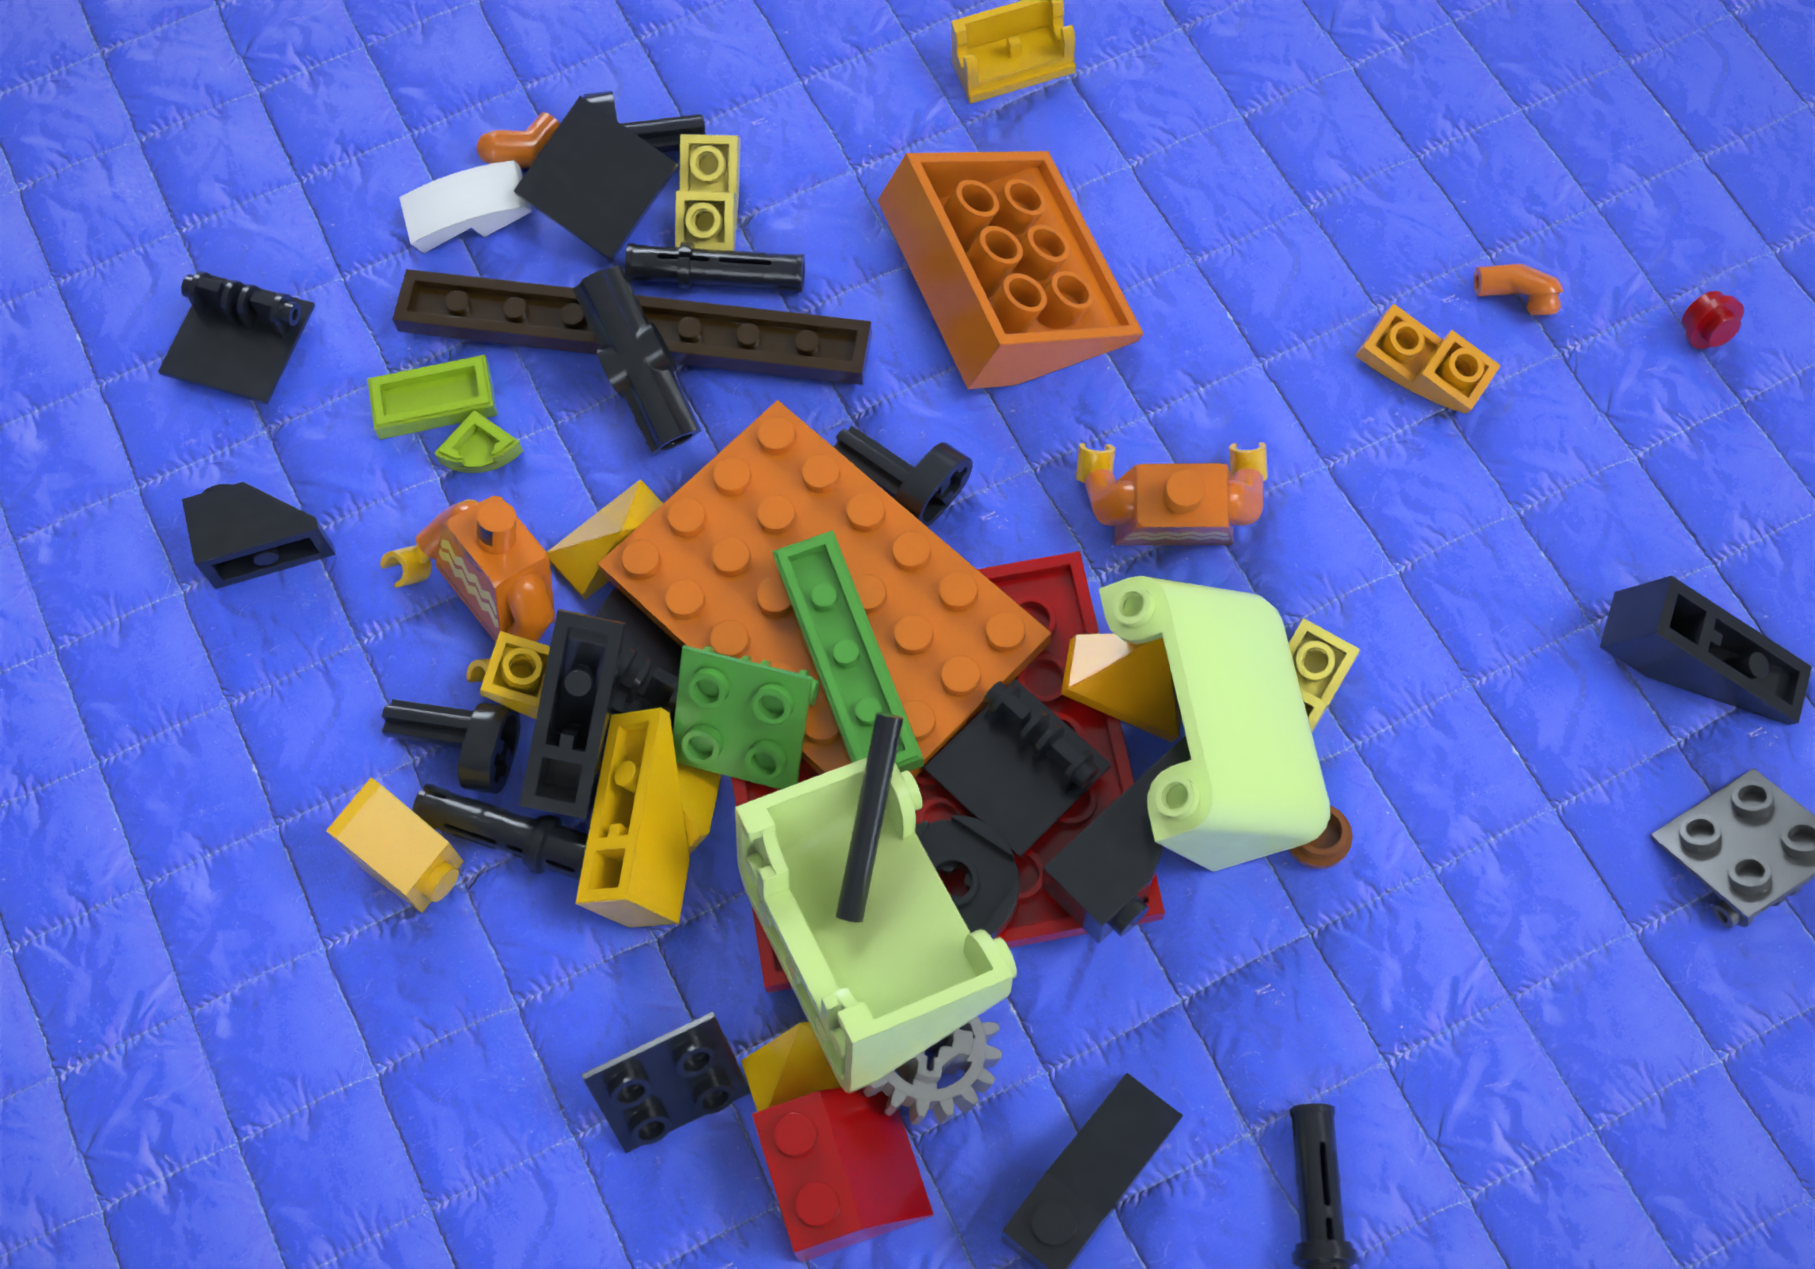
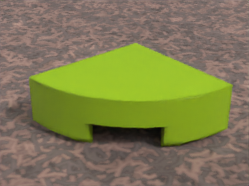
M473 410L434 454L438 462L449 469L464 473H483L505 466L523 452V449L517 439Z

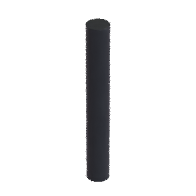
M876 712L836 917L841 920L857 923L863 922L903 723V717Z

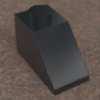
M245 482L233 485H214L205 489L201 494L182 499L194 564L215 589L336 555L333 543L316 517Z

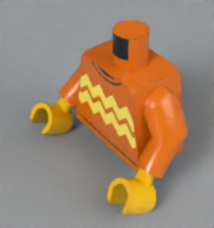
M1259 442V447L1252 450H1240L1237 448V443L1231 444L1229 446L1230 472L1228 465L1222 463L1134 465L1117 481L1113 474L1115 447L1113 445L1105 444L1104 451H1097L1086 448L1085 443L1079 444L1076 479L1085 483L1091 508L1096 519L1101 524L1114 526V545H1233V525L1246 526L1253 524L1262 513L1264 481L1268 478L1266 444L1263 442Z
M491 496L481 502L467 499L447 507L416 536V546L388 551L381 559L380 566L382 569L399 564L402 565L403 574L401 579L394 584L395 588L426 580L431 573L432 565L430 558L436 559V568L495 642L500 631L538 642L549 625L555 622L548 555L517 517L514 508L506 503L502 497ZM491 658L477 659L470 663L466 673L469 683L483 681Z

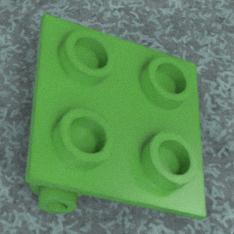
M684 645L681 653L673 729L676 763L781 790L797 784L809 705L814 706L817 700L820 681L809 676V671L801 669L799 673L771 667V662L767 660H762L758 664L752 662V657L744 655L741 659L715 653V649L710 646H705L702 650Z

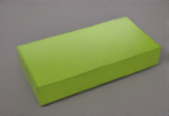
M485 354L367 378L373 425L379 440L459 424L473 410L485 418L498 416L490 365Z

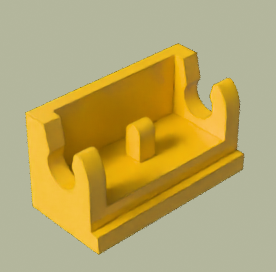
M1021 0L951 21V61L969 104L1076 73V65L1074 63L1075 33L1073 25L1064 26L1063 0Z

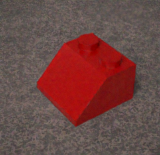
M842 1087L819 1090L752 1113L791 1245L800 1263L934 1216L899 1108L891 1116L885 1114V1104L889 1097L882 1091L876 1095L866 1097L863 1093L866 1087L850 1094L846 1093Z

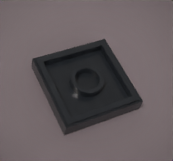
M580 95L521 179L514 193L613 262L675 173L678 165L675 161Z

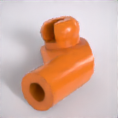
M541 112L525 131L493 130L484 133L477 141V154L482 161L488 164L514 160L520 165V169H528L560 123L552 115Z
M1525 264L1480 266L1475 268L1473 282L1477 297L1526 294L1528 295L1527 310L1531 315L1557 314L1561 309L1559 293L1564 292L1558 278Z

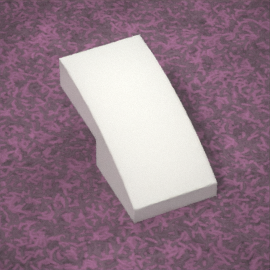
M513 160L474 167L434 180L400 196L399 199L410 244L421 252L426 253L470 228L486 237L531 213L530 204L514 193L515 188L523 178L520 165Z

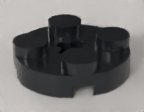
M951 816V820H937L932 823L926 820L916 824L915 833L937 873L942 872L945 875L951 876L958 868L967 874L964 879V886L969 891L963 897L953 895L951 898L970 933L982 929L992 939L997 938L1013 918L1019 901V871L1009 843L993 827L969 816Z

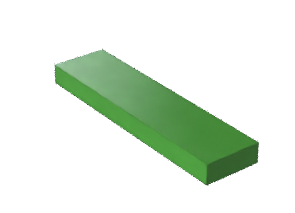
M832 530L772 551L775 565L851 763L868 756L876 712L903 717L895 758L899 771H911L924 766L923 756L834 531Z

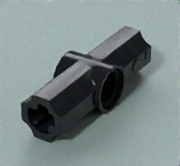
M617 265L609 269L599 270L583 278L572 290L601 347L597 350L599 361L615 391L621 398H626L651 452L658 454L691 440L693 436L702 430L673 373L677 370L674 358L655 324L648 322L640 306V301L632 289L628 276Z

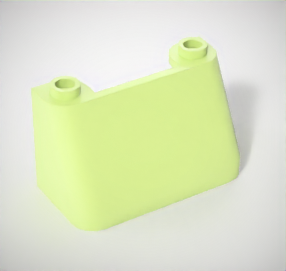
M1146 576L1130 577L1099 588L1106 622L1110 630L1119 638L1129 643L1141 644L1163 637L1191 760L1173 765L1160 772L1151 783L1147 795V806L1155 842L1215 872L1305 845L1317 839L1327 827L1330 818V802L1286 631L1278 610L1260 595Z
M867 757L735 807L737 862L745 891L835 1077L843 1090L848 1094L877 1082L1007 998L1011 992L1013 978L1017 976L1014 958L1002 938L992 939L982 929L970 933L915 833V811L922 808V798L918 785L912 774L907 770L900 772L896 763H894L863 922H849L836 917Z

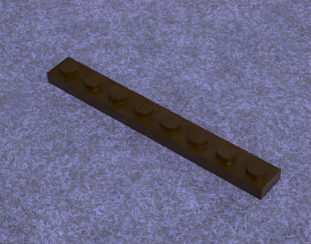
M406 269L392 319L398 332L595 355H597V350L601 348L571 287ZM636 295L648 322H653L664 338L675 364L863 385L872 338L871 321Z

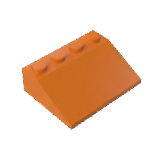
M1049 151L905 154L877 201L967 389L1018 385L1130 345L1141 339L1144 333Z

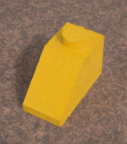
M372 777L326 830L362 870L421 913L432 901L438 902L450 892L458 879V868L464 862L444 837Z

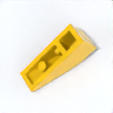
M654 708L611 715L575 904L628 928L679 924L690 857L670 712L663 708Z

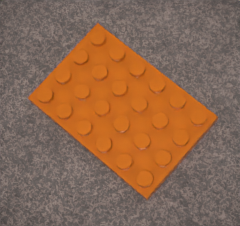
M777 400L597 564L601 574L682 648L685 645L703 650L705 646H710L715 649V653L741 659L744 655L752 657V662L758 664L762 660H767L771 662V667L799 673L801 669L809 671V676L819 680L775 565L772 551L833 530L923 756L924 766L909 771L915 779L924 770V767L988 705L983 699L990 688L999 681L1008 686L1051 643V632ZM821 683L814 706L809 705L802 751V758L820 775L851 763Z

